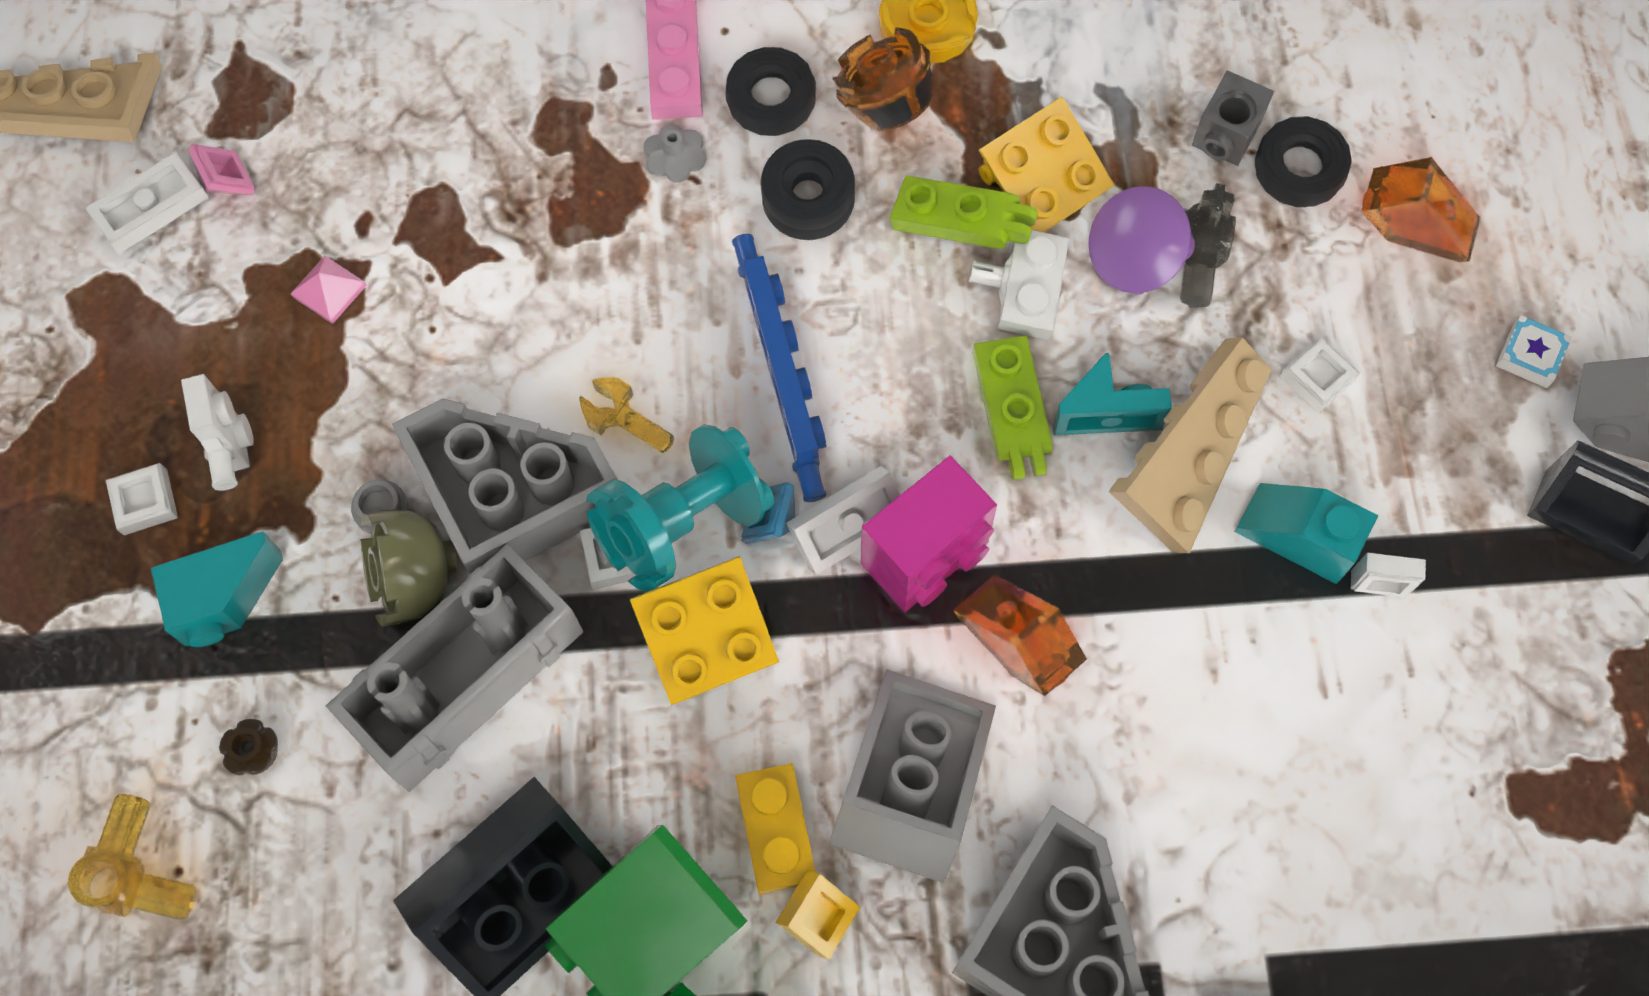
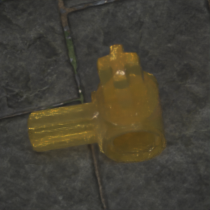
M118 794L114 798L97 847L87 846L84 856L75 862L69 872V891L78 903L99 914L127 917L133 909L178 920L187 919L196 901L197 888L190 883L144 873L145 867L141 863V859L133 856L150 810L149 801L131 794ZM106 869H116L118 879L114 890L102 898H93L90 892V885L94 876Z

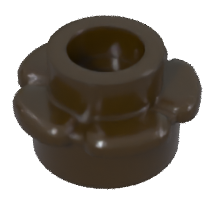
M245 719L238 722L234 730H227L221 738L219 751L224 755L223 766L230 773L237 776L244 774L257 775L266 771L274 763L278 753V738L275 731L270 727H263V722L258 719ZM251 742L253 744L252 750L244 752V745Z

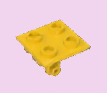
M1063 96L979 149L984 165L978 168L982 180L987 185H991L994 182L999 184L1003 192L1018 196L1021 200L1020 204L1035 208L1038 211V216L1035 224L1029 226L1035 231L1046 232L1115 186Z
M740 556L630 599L671 706L779 663Z

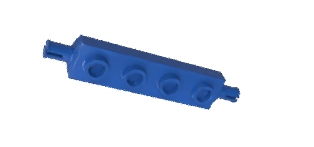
M741 234L732 240L739 264L738 274L741 278H744L793 455L794 463L792 468L797 473L804 502H816L826 497V491L824 490L819 472L820 462L818 454L819 449L827 447L823 426L819 416L809 417L805 401L813 398L805 367L796 369L791 353L799 351L792 320L782 322L778 306L785 305L780 277L778 273L768 274L764 256L758 257L753 235Z

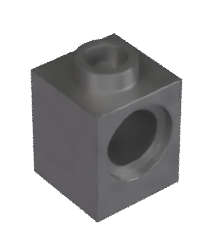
M1227 70L1201 116L1191 146L1203 150L1205 154L1213 159L1225 160L1239 166L1263 121L1274 90Z

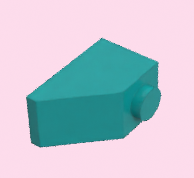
M1260 483L1234 532L1337 584L1356 563L1379 515L1324 488Z
M262 531L152 567V577L165 631L184 646L203 647L219 642L224 638L225 633L240 629L283 561L280 548Z

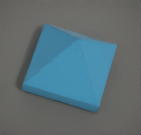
M786 482L770 486L774 495V506L765 511L761 521L751 526L744 525L741 536L742 542L746 544L780 538L790 532L786 523L796 517L794 485Z

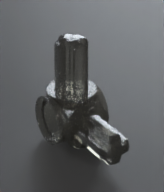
M1216 183L1213 190H1204L1200 202L1194 204L1190 209L1183 208L1189 219L1191 234L1195 239V248L1193 254L1184 263L1180 301L1191 309L1208 307L1212 302L1216 268L1228 261L1233 244L1236 216H1232L1230 212L1235 202V195L1226 192V185Z

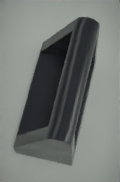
M1577 440L1546 470L1527 516L1634 566L1649 552V505L1575 471L1580 466L1648 498L1649 472Z

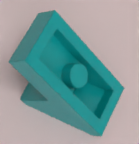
M1105 353L1059 403L1053 423L1054 436L1163 430L1165 425L1163 419L1172 409L1170 389H1152L1147 384H1133L1119 391H1114L1110 355Z

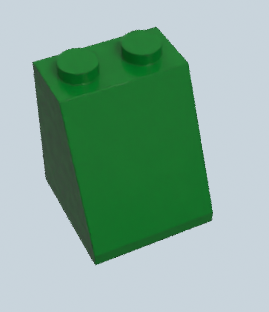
M662 824L653 828L546 926V930L553 938L545 947L569 974L577 966L594 984L586 992L588 996H663L735 934L748 920Z

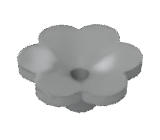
M668 124L660 130L658 135L648 137L643 147L648 157L646 166L649 173L656 177L666 175L670 181L680 183L688 179L691 171L702 169L706 163V156L702 150L703 138L701 134L696 130H683L677 124Z

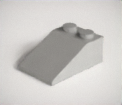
M886 669L829 844L944 883L961 843L996 705Z

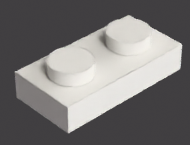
M174 152L88 205L85 209L110 244L120 254L209 197L178 154Z
M880 466L788 521L786 524L808 568L818 575L861 549L862 526L899 497L900 493L890 472Z

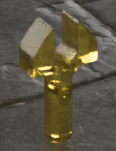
M611 377L592 380L595 391L611 399L615 409L611 407H595L592 402L579 396L581 410L588 428L600 436L608 427L620 426L661 453L667 452L672 447L674 436L670 432L630 407L629 400L633 396L631 386L621 379Z

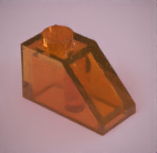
M1432 157L1373 168L1369 186L1362 201L1361 212L1387 241L1456 262L1470 261L1481 217Z
M993 575L953 609L958 619L1012 677L1043 696H1046L1055 687L1064 683L1069 675L1087 660L1058 608L997 575Z

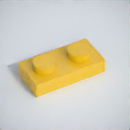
M793 763L735 775L759 896L797 888L806 871L815 872Z

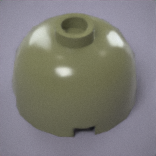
M381 510L364 513L361 518V526L372 524V538L360 539L367 591L370 602L378 601L382 597L383 606L386 611L385 614L375 615L378 623L384 627L406 623L425 616L444 597L447 591L448 575L457 573V556L452 541H442L437 527L421 514L408 510Z

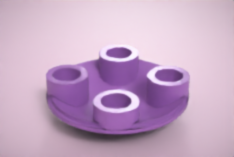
M1147 186L1129 188L1110 198L1097 213L1089 234V254L1098 275L1111 287L1135 295L1156 290L1168 283L1180 271L1185 261L1193 254L1195 248V239L1191 234L1189 219L1182 205L1167 192Z

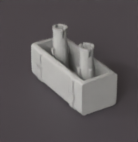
M506 544L481 567L478 566L469 574L467 580L366 670L363 669L352 679L353 681L325 706L381 768L404 789L410 792L435 768L439 770L449 760L447 758L539 672L546 666L550 667L560 658L559 654L579 637L583 630L574 612L565 601Z

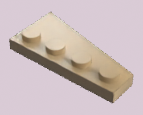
M156 52L137 54V62L115 64L111 57L90 60V68L63 71L60 63L39 66L38 70L22 76H14L10 69L0 70V133L135 142L162 69L160 60Z
M1243 337L1226 338L1190 384L1192 394L1183 405H1174L1163 419L1167 427L1155 442H1146L1134 457L1137 466L1128 478H1118L1108 491L1171 552L1190 553L1272 370Z

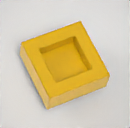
M807 870L775 923L816 956L829 960L859 911L860 906L821 874Z

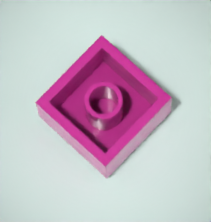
M949 455L862 526L860 564L904 613L917 602L924 607L947 587L945 579L959 567L965 572L969 571L987 555L990 550L987 544L994 532L992 526L997 504L958 462Z

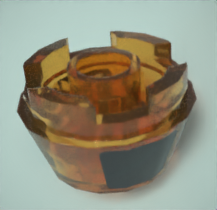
M895 28V37L885 38L875 43L871 35H868L851 45L838 59L842 69L838 76H832L837 87L836 98L870 129L888 131L905 126L918 118L928 108L933 98L930 51L919 42L917 36L909 29Z

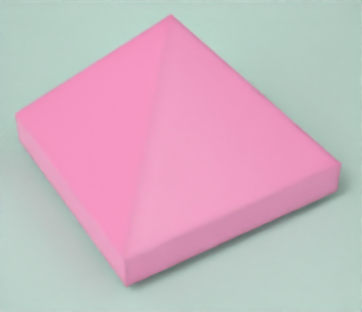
M191 144L188 148L206 193L253 194L255 188L236 151L198 144Z
M324 256L291 292V296L333 324L367 285L363 280L327 256Z

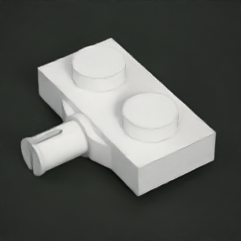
M1032 230L1028 243L1020 244L1013 242L1011 256L1006 261L1004 267L973 260L968 282L999 288L1001 311L997 329L1050 340L1054 332L1069 238Z
M204 374L182 379L190 431L198 438L205 449L204 456L209 461L212 488L219 491L232 489L238 484L234 471L250 467L247 447L254 444V439L248 419L244 414L237 415L227 392H218Z

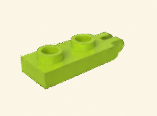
M905 175L889 219L893 230L1003 249L1007 241L1020 244L1029 242L1032 234V229L1029 226L1035 224L1038 211L1031 206L1020 204V198L1012 193Z
M1027 335L975 343L972 354L997 461L1008 460L1013 480L1025 478L1022 459L1024 457H1029L1035 477L1046 475L1047 468L1044 454L1052 453L1053 446Z

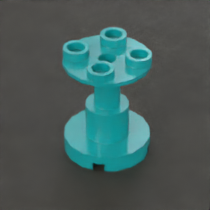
M703 424L692 431L689 440V450L697 475L676 488L669 483L662 482L640 495L639 492L624 481L611 479L587 494L586 502H591L596 506L586 513L598 545L617 571L627 566L636 575L628 580L635 588L648 592L674 577L676 561L672 543L691 532L694 528L693 516L715 503L724 514L735 522L747 526L761 521L765 511L774 506V495L766 482L758 477L755 468L748 459L750 454L749 445L745 437L736 428L729 427L722 431L716 426Z

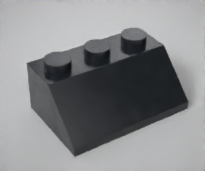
M534 776L399 894L393 902L416 938L473 996H501L549 952L545 945L553 937L546 930V926L610 869L612 865Z

